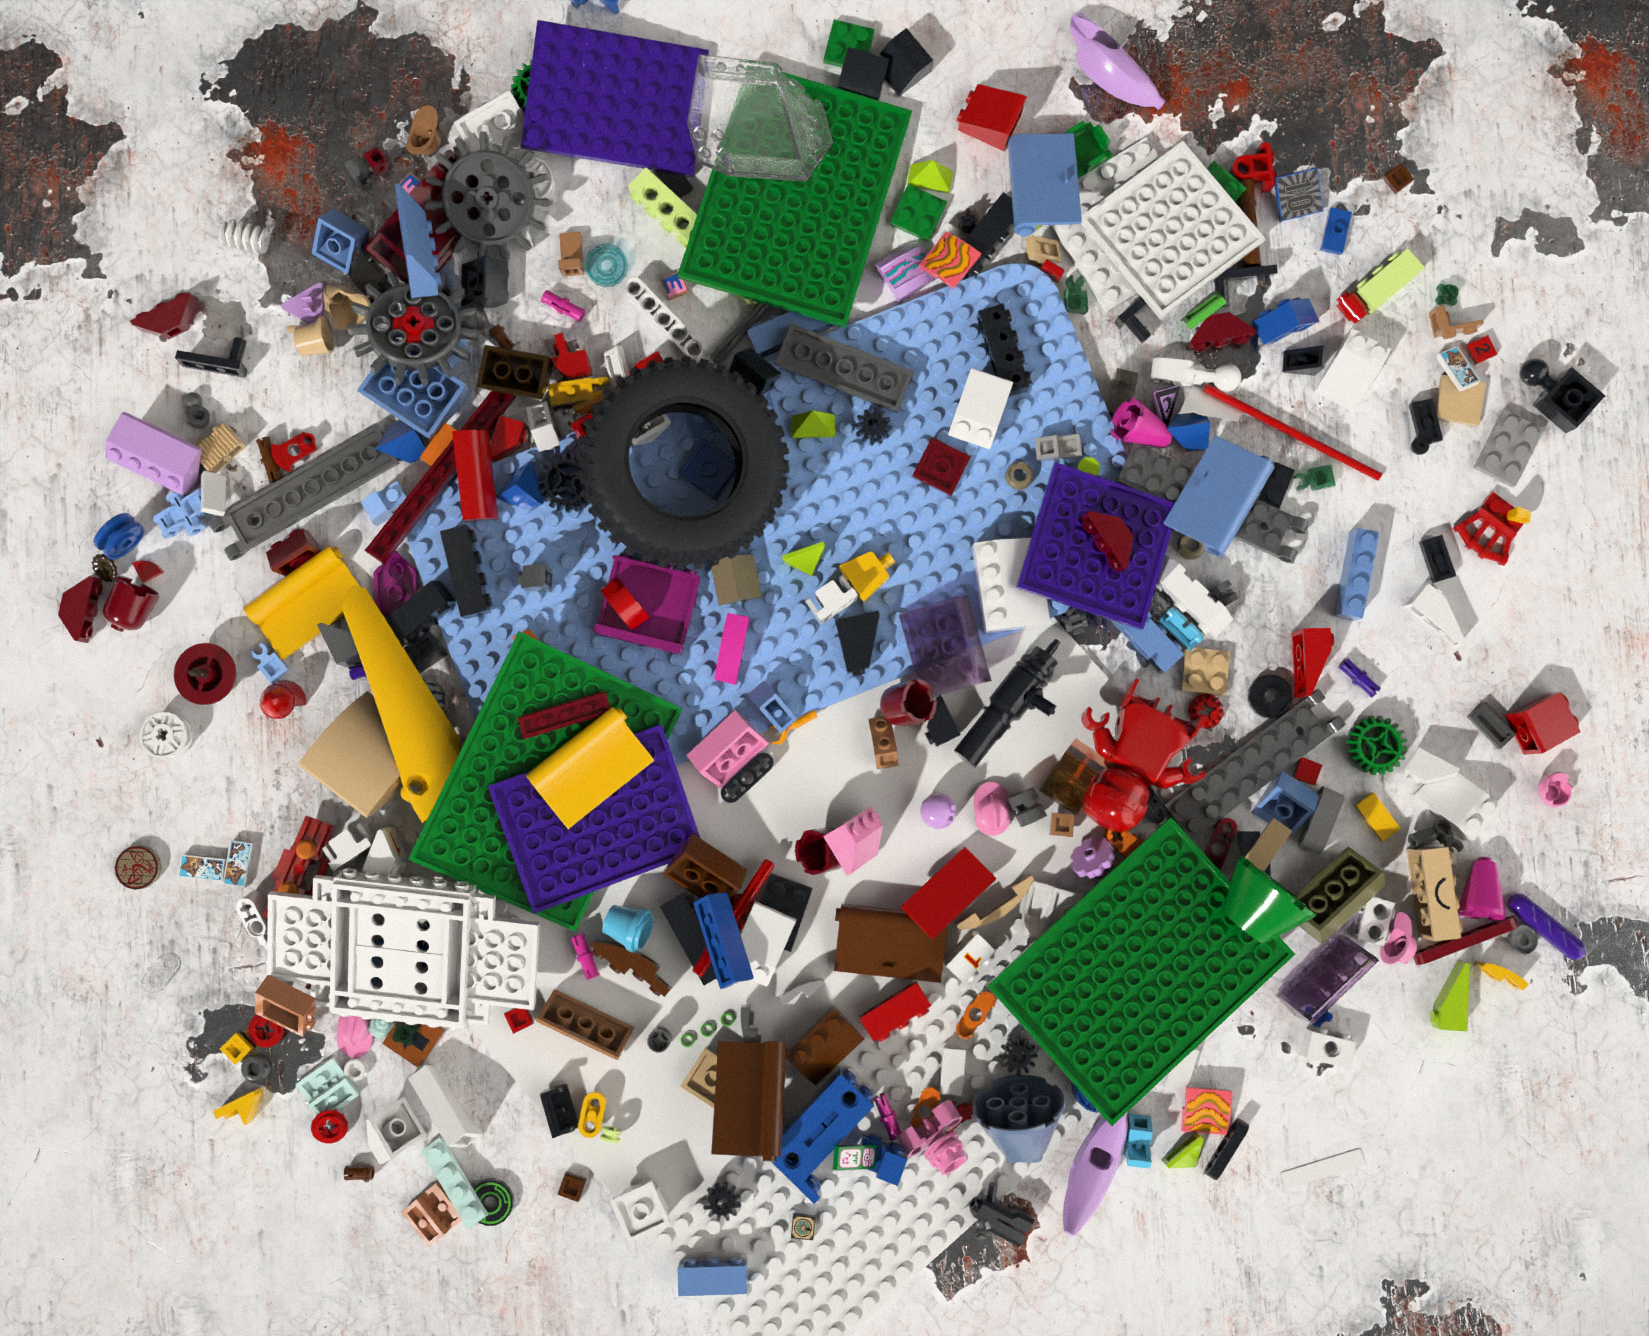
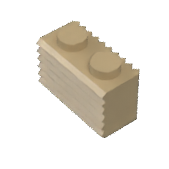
M225 423L216 425L211 430V435L199 440L195 444V446L201 448L200 463L211 473H217L247 446L235 431Z

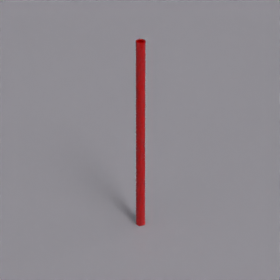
M1209 384L1203 390V392L1377 481L1382 476L1381 472Z

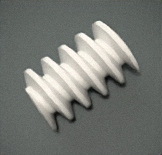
M231 219L228 224L226 221L222 222L219 229V241L224 246L229 245L232 248L245 249L247 252L265 254L270 241L269 229L263 228L261 232V227L258 225L253 229L250 223L245 226L242 221H239L236 225L235 219Z

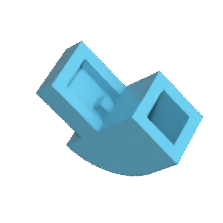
M1128 1113L1127 1136L1123 1149L1127 1166L1150 1169L1152 1161L1149 1145L1153 1134L1151 1116Z

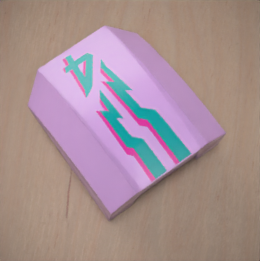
M908 245L875 264L876 272L887 284L898 304L936 280L919 266L928 254L923 245Z

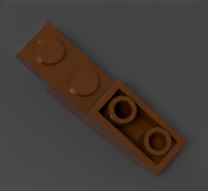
M595 940L590 945L593 948V954L601 960L605 958L610 962L609 967L614 972L625 975L631 968L633 970L632 975L639 981L645 980L651 985L649 989L655 995L665 997L672 989L668 983L656 974L661 966L639 951L632 953L627 951L622 944L609 941Z

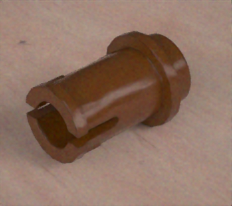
M497 324L489 330L490 338H494L499 347L513 349L515 347L504 332L505 328L503 326L501 327Z
M365 1164V1166H345L344 1175L347 1176H344V1180H363L367 1183L369 1180L374 1179L375 1168L370 1166V1164Z

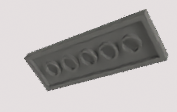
M792 323L775 362L777 367L895 413L899 411L914 372Z

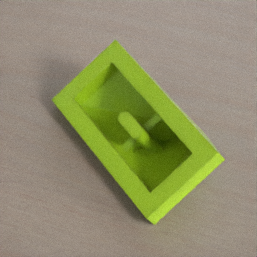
M934 160L911 164L907 185L909 184L919 189L949 193L953 171Z
M814 410L792 415V438L836 437L835 415Z
M824 541L782 555L783 563L812 576L825 550Z
M1197 1132L1193 1133L1163 1158L1162 1162L1169 1169L1196 1167L1204 1139Z

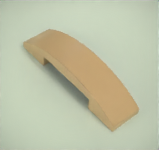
M1027 875L1012 885L1011 888L1015 895L981 918H978L976 913L972 912L955 925L958 929H971L998 920L1010 912L1023 899L1031 887L1034 878L1032 875Z

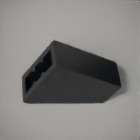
M879 610L835 620L847 674L852 673L853 677L866 674L865 670L869 669L880 616Z

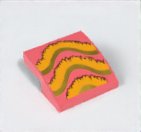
M946 231L919 266L935 279L938 277L954 290L981 257V253L960 238Z
M1186 1087L1185 1105L1182 1108L1181 1131L1227 1135L1233 1092L1224 1089Z

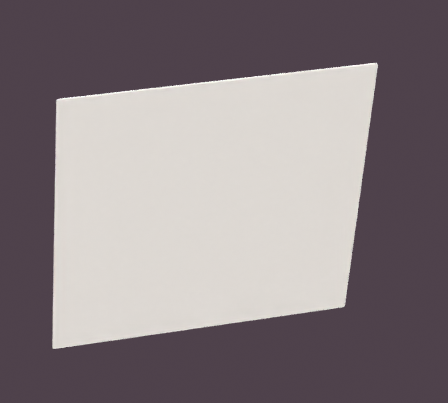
M1054 617L1050 618V625L1022 629L815 711L818 717L797 729L787 731V738L782 744L776 745L771 743L780 739L781 733L776 728L760 733L769 743L760 753L771 755L774 765L737 802H725L721 797L722 788H719L700 774L691 761L676 766L700 838L747 869L742 886L735 894H742L765 859L770 860L775 865L771 871L772 874L813 888L792 951L783 950L767 987L753 980H748L725 989H720L717 979L704 986L698 975L693 973V966L660 906L684 892L687 896L691 894L694 901L700 898L662 874L668 864L595 891L576 932L496 898L495 917L540 922L536 1006L534 1010H529L535 1023L513 1034L504 1015L505 1012L513 1008L491 1005L490 1023L488 1026L470 1023L468 1025L544 1115L545 1112L540 1093L552 1087L567 1083L578 1123L583 1100L587 1094L592 1091H599L605 1095L607 1104L602 1127L612 1126L621 1129L622 1134L618 1136L620 1138L619 1143L601 1140L600 1135L604 1133L602 1128L593 1138L582 1136L578 1128L562 1136L614 1197L622 1194L624 1189L642 1181L646 1183L653 1180L656 1188L660 1187L668 1205L667 1213L671 1224L648 1234L647 1237L677 1272L679 1262H683L687 1258L706 1261L707 1258L716 1257L721 1261L728 1260L730 1257H742V1260H747V1294L698 1296L731 1336H849L978 1220L973 1217L969 1205L973 1197L979 1193L987 1196L989 1182L998 1184L996 1199H1002L1096 1114L1086 1110L1076 1101L1072 1093L1071 1080L995 995V1007H992L987 1013L985 1021L977 1027L973 1037L962 1039L956 1033V1024L964 1015L966 1007L972 1004L982 991H988L993 994L986 985L1031 945L1035 939L1025 934L1021 928L1026 895L1010 912L987 925L971 929H958L955 924L972 912H975L978 918H981L1015 895L1011 886L1027 875H1032L1033 881L1085 895L1102 879L1097 877L1089 878L1087 875L1080 877L1071 867L1073 861L1070 856L1076 847L1082 846L1084 840L1092 837H1097L1098 840L1103 838L1105 828L1087 816L1083 810V804L1075 815L1060 805L1070 803L1055 801L1041 792L1040 789L1064 753L1081 765L1071 779H1061H1069L1074 782L1084 767L1096 775L1101 770L1107 768L1103 763L1104 758L1095 750L1092 735L1095 731H1090L1083 726L1081 716L1089 706L1093 710L1091 713L1092 718L1097 722H1100V717L1103 714L1109 712L1110 718L1105 728H1109L1114 737L1115 723L1120 711L1123 694L1077 642L1065 632L1064 628ZM1054 639H1058L1060 644L1052 655L1058 662V665L1053 670L1052 679L1046 681L1048 685L1041 687L1043 689V697L1057 706L1054 709L1055 713L1047 716L1036 708L1033 710L1028 709L1020 720L1011 722L1010 725L1012 727L1009 730L1007 729L1003 736L996 741L976 768L961 759L953 750L983 714L984 706L988 707L990 705L989 697L1011 669L1016 666L1015 663L1017 661L1022 662L1020 658L1024 654L1030 653L1035 646L1045 651ZM916 679L926 681L933 689L931 691L933 700L940 695L942 696L961 735L935 747L934 744H929L924 734L928 732L926 729L928 720L925 723L914 725H892L899 766L877 769L869 719L883 716L880 710L882 694L887 688L895 684ZM473 713L454 728L461 741L460 748H462L475 722ZM1176 754L1171 758L1167 767H1178L1183 761ZM760 757L758 759L760 764L756 768L753 764L749 767L757 773L758 777L762 774L758 771L761 767H769L768 757L765 759ZM1188 768L1190 774L1194 775V773ZM749 771L741 775V781L744 784H751L754 780L753 774ZM737 779L733 781L736 784L733 789L729 787L726 789V798L732 797L734 799L736 797L735 792L739 788L741 792L745 790L738 783ZM987 782H995L1003 786L1008 793V797L1034 787L1039 797L1037 803L1042 804L1047 816L1029 825L1020 827L1016 819L1017 811L1012 810L1010 806L1011 817L1007 829L999 835H986L976 825L974 794L978 787ZM1181 782L1167 789L1157 788L1153 785L1151 787L1161 803L1165 804L1190 784ZM409 786L413 792L418 793L415 787ZM1077 787V795H1076L1075 799H1074L1072 802H1074V801L1076 800L1077 796H1078V787ZM400 791L368 818L357 812L332 834L330 840L345 830H349L351 833L358 829L356 824L359 822H366L375 836L378 829L394 826L409 857L425 823L421 822L412 804L402 798ZM934 793H942L949 796L956 806L957 814L954 821L943 829L929 827L921 817L920 807L922 802ZM1153 799V801L1148 804V806L1151 808L1153 812L1152 814H1150L1151 818L1156 817L1158 819L1160 809L1155 810L1153 808V806L1151 805L1155 803V800ZM869 807H872L878 813L880 822L883 825L878 855L852 874L847 876L843 868L822 874L811 875L804 872L805 868L801 862H797L795 845L796 841L800 840L804 831L837 828ZM1167 810L1166 818L1163 822H1165L1169 817H1171ZM1051 813L1075 815L1073 837L1049 835ZM1229 813L1223 817L1230 818L1235 821V819ZM1144 816L1140 823L1128 832L1144 841L1163 822L1157 824L1150 823ZM1235 821V823L1237 824V831H1244V829ZM1228 822L1221 825V828L1224 829L1222 836L1216 835V838L1223 839L1226 842L1228 838H1223L1224 834L1231 831ZM1215 824L1192 840L1203 853ZM1112 831L1113 838L1118 839L1117 832ZM1237 832L1220 871L1228 880L1234 872L1237 858L1241 855ZM1215 842L1212 845V852L1215 855L1221 854L1223 852V845L1220 842ZM964 847L997 878L994 883L948 925L944 960L974 930L995 950L993 953L995 957L986 966L982 964L977 969L979 973L971 982L967 980L963 983L944 963L941 983L834 971L839 921H835L836 908H841V904L902 910L901 906ZM1115 848L1113 851L1115 859L1110 867V871L1124 859ZM368 854L346 869L351 868L355 869L356 872H361ZM408 857L406 859V863H408L406 871L401 875V877L408 878L420 876L425 880L444 879L446 882H459L408 860ZM1271 861V877L1293 895H1296L1299 891ZM770 874L754 897V903L755 901L761 903ZM476 889V893L478 894H487ZM613 905L650 910L654 917L653 928L647 943L638 951L661 966L656 974L668 983L672 989L665 997L662 995L657 996L649 989L651 985L645 980L639 981L632 975L633 970L631 968L625 975L622 973L617 974L609 967L610 962L605 958L601 960L595 955L593 959L600 975L586 980L580 961L577 962L576 957L578 955L571 938L584 933L590 951L593 950L590 945L595 940L619 943L602 931L603 922L609 909ZM376 913V917L384 924V916ZM419 919L418 926L424 925L427 928L428 921L426 919ZM1298 926L1279 937L1286 943L1301 928ZM419 961L416 963L423 972L428 971V966L422 967L423 962ZM818 978H823L825 984L809 998L801 992L785 1006L779 1000L783 993L800 983ZM917 981L931 1004V1007L928 1008L929 1012L920 1018L917 1015L909 1020L910 1024L901 1030L895 1028L890 1032L891 1036L884 1041L879 1042V1040L873 1042L859 1019V1015L912 982ZM554 989L635 1027L619 1060H615L535 1021ZM742 1004L751 1005L750 1011H754V1023L749 1025V1028H758L757 1034L761 1035V1043L766 1041L787 1043L786 1050L826 1012L835 1006L865 1039L816 1086L804 1077L786 1058L783 1127L841 1067L844 1071L848 1068L857 1077L856 1081L860 1086L864 1084L872 1091L873 1097L876 1095L880 1097V1093L886 1092L891 1108L897 1114L895 1118L900 1130L903 1132L910 1126L914 1115L913 1109L919 1101L921 1091L929 1086L939 1091L943 1047L966 1049L962 1096L940 1094V1100H938L936 1105L937 1107L947 1100L956 1101L954 1106L957 1107L963 1102H966V1105H968L981 1088L986 1090L993 1085L992 1081L1016 1075L1015 1068L1013 1072L1008 1073L1007 1068L1009 1065L1002 1067L1001 1062L1006 1058H1000L999 1053L1006 1052L1001 1048V1044L1009 1046L1010 1044L1007 1042L1009 1037L1015 1043L1017 1035L1020 1036L1021 1043L1023 1039L1028 1038V1045L1034 1044L1036 1047L1032 1052L1038 1055L1037 1058L1030 1059L1036 1064L1035 1067L1028 1064L1029 1073H1026L1021 1068L1020 1075L1038 1076L1045 1078L1046 1083L1052 1086L1056 1084L1063 1092L1065 1107L1047 1150L1042 1155L1043 1159L1037 1163L1031 1161L1014 1164L1008 1163L1006 1157L980 1126L974 1115H971L972 1119L960 1123L953 1131L958 1134V1140H961L963 1143V1152L967 1159L958 1169L947 1175H942L937 1168L930 1165L929 1160L925 1159L923 1154L928 1147L915 1156L908 1157L907 1155L908 1160L898 1186L876 1178V1173L868 1169L841 1171L832 1169L833 1150L812 1172L821 1182V1198L813 1204L772 1162L762 1161V1157L711 1155L714 1108L680 1086L705 1047L717 1054L718 1041L745 1042L741 1028ZM972 1008L969 1012V1017L973 1021L979 1020L982 1016V1012L978 1008ZM726 1012L734 1016V1022L730 1026H724L721 1023V1016ZM725 1015L723 1021L729 1024L732 1018L729 1015ZM705 1023H711L714 1026V1033L709 1037L703 1036L701 1033V1027ZM707 1025L703 1028L705 1034H710L712 1028ZM657 1027L667 1028L672 1035L669 1047L661 1053L653 1052L647 1044L649 1034ZM686 1033H690L694 1037V1043L690 1047H684L681 1044V1037ZM685 1036L683 1041L685 1044H691L692 1038ZM1018 1050L1015 1051L1013 1058L1022 1059L1021 1054L1023 1053H1020ZM851 1091L844 1093V1096L847 1098L855 1095ZM592 1099V1104L598 1106L599 1100ZM874 1100V1107L838 1145L860 1144L863 1134L869 1136V1133L882 1137L881 1141L890 1144L891 1141L889 1140L884 1123L880 1122V1113ZM923 1105L919 1107L918 1114L922 1118H927L931 1114V1109ZM592 1121L587 1122L589 1128H594L595 1125ZM794 1152L788 1153V1156L793 1158L798 1156ZM727 1181L728 1189L735 1185L736 1190L734 1193L741 1194V1198L737 1200L741 1202V1207L735 1208L737 1210L736 1216H732L729 1213V1221H726L724 1216H721V1220L718 1222L716 1221V1214L711 1218L708 1216L711 1209L704 1210L703 1206L708 1202L703 1200V1196L708 1194L707 1188L709 1186L715 1189V1182H719L720 1186L723 1187L724 1182ZM723 1198L722 1200L719 1199V1200H718V1204H719V1205H721L722 1203H725V1204H726V1199H725V1198ZM793 1213L816 1216L813 1240L791 1238Z

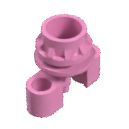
M947 1100L933 1109L934 1116L929 1120L927 1118L922 1120V1125L917 1129L910 1126L897 1138L908 1157L915 1156L928 1147L923 1155L926 1160H929L930 1165L937 1168L942 1175L955 1171L967 1159L963 1152V1143L961 1140H958V1134L956 1132L947 1134L949 1130L962 1120V1116L951 1100Z

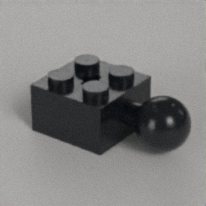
M1539 358L1528 359L1519 370V376L1523 383L1528 386L1539 385L1545 390L1533 406L1564 433L1578 428L1606 396L1573 367L1560 373L1555 380L1549 376L1548 364Z

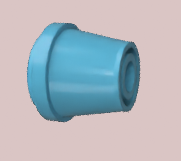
M613 905L604 919L602 931L625 946L627 951L634 953L641 950L647 943L653 928L654 917L652 912L645 908L635 909Z

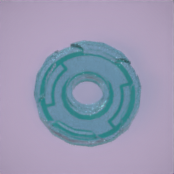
M610 243L599 244L588 252L585 259V271L590 280L596 285L613 287L621 283L626 277L628 260L618 246ZM605 260L612 262V267L608 270L601 268V263Z

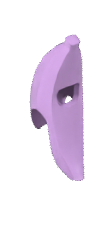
M1076 12L1071 18L1070 31L1079 47L1075 56L1082 71L1098 86L1116 98L1143 107H1155L1159 110L1164 105L1165 99L1160 96L1156 86L1147 74L1107 32L1082 12Z
M1127 1113L1113 1126L1104 1118H1101L1088 1133L1075 1155L1069 1172L1068 1187L1063 1206L1064 1232L1069 1236L1075 1237L1099 1207L1115 1176L1126 1142Z

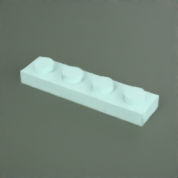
M442 1137L421 1150L467 1229L489 1215Z

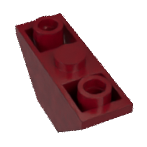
M190 292L180 293L169 302L159 303L154 309L137 314L136 318L130 320V323L140 331L169 340L189 330L198 300Z
M1230 312L1214 314L1202 322L1187 344L1186 349H1194V352H1200L1210 346L1222 348L1232 342L1244 344L1249 342L1256 332L1253 327Z
M1093 511L1086 513L1081 517L1084 529L1093 535L1097 548L1105 553L1110 567L1120 573L1129 565L1133 542L1132 533L1120 517Z
M88 576L62 594L58 616L74 641L88 643L93 635V620L98 613L97 603L99 596L103 592L102 579Z

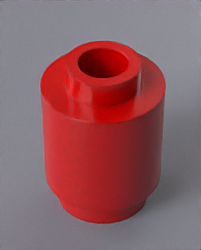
M1346 291L1336 299L1339 302L1336 307L1348 321H1352L1354 324L1368 314V311L1365 309L1367 306L1354 291L1350 294Z

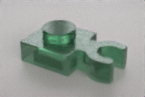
M1070 275L1065 281L1068 288L1064 291L1066 311L1068 313L1085 315L1088 312L1087 291L1081 290V287L1084 285V279L1079 277L1076 283H1074L1073 275Z
M1331 465L1310 468L1307 470L1308 475L1298 473L1293 477V479L1303 480V485L1296 487L1297 491H1302L1309 485H1311L1312 491L1336 486Z

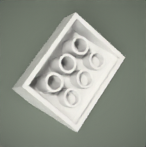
M1030 538L976 542L972 545L984 634L1051 624L1047 599L1016 588Z

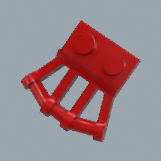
M1490 492L1472 516L1452 528L1455 532L1459 533L1465 543V547L1478 553L1477 556L1479 558L1496 561L1498 565L1505 566L1509 558L1508 552L1511 541L1517 535L1523 523L1508 520V511L1515 507L1496 493ZM1479 519L1482 523L1471 536L1466 526ZM1489 527L1494 530V533L1485 545L1482 546L1478 543V539L1486 528ZM1502 536L1503 542L1500 553L1490 551L1498 538Z

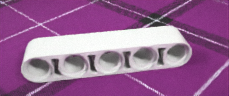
M637 277L627 279L624 289L629 300L684 357L689 356L690 360H696L699 363L700 359H704L705 352L702 343L643 281ZM634 286L640 287L637 293H631L630 289ZM652 301L655 303L653 308H645L647 302ZM663 317L670 318V321L667 324L659 323L660 319ZM678 332L685 334L681 340H676L674 335ZM696 347L700 349L697 355L689 354L691 348Z

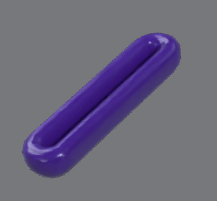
M1517 893L1510 897L1508 901L1510 911L1563 955L1571 960H1579L1585 956V944L1526 895Z

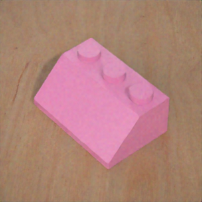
M734 710L698 745L694 746L686 756L700 774L719 788H722L769 743L745 717Z
M872 807L859 813L824 836L847 876L878 855L883 825L880 822L878 813Z

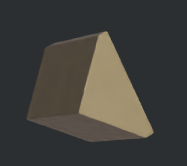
M753 554L736 555L732 559H729L727 556L720 559L719 564L713 566L712 562L710 563L719 606L762 598Z

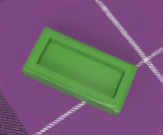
M1216 292L1182 317V320L1191 330L1227 302L1219 292Z

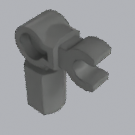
M1437 820L1432 828L1426 827L1408 835V842L1413 849L1420 848L1436 840L1443 844L1444 847H1449V851L1452 854L1454 852L1452 847L1456 848L1458 852H1461L1464 848L1462 842L1454 838L1451 826L1445 820Z

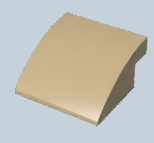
M368 691L349 705L323 731L299 762V766L366 818L397 795L403 787L374 696Z

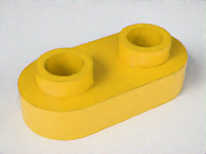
M599 1091L588 1093L583 1100L578 1130L586 1138L595 1137L602 1128L607 1100L605 1095ZM592 1099H598L599 1105L594 1106ZM592 1121L595 1125L594 1128H589L587 1122Z

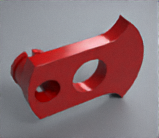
M305 432L283 444L275 445L272 443L271 455L274 462L280 468L291 472L293 464L316 452L314 436ZM304 440L311 441V445L305 443ZM291 445H296L300 448L301 452L296 456H292L288 453L287 449Z

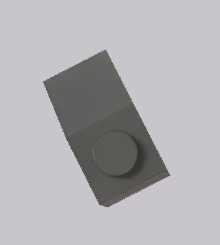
M546 564L524 565L522 571H519L518 584L525 591L551 592L553 570Z

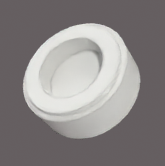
M353 1058L344 1067V1074L351 1081H359L368 1073V1064L362 1058Z

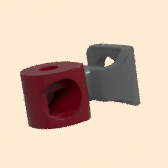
M374 148L364 154V161L348 160L345 163V167L357 187L362 185L359 180L362 171L365 174H368L370 171L374 174H380L389 168L390 163L380 148Z

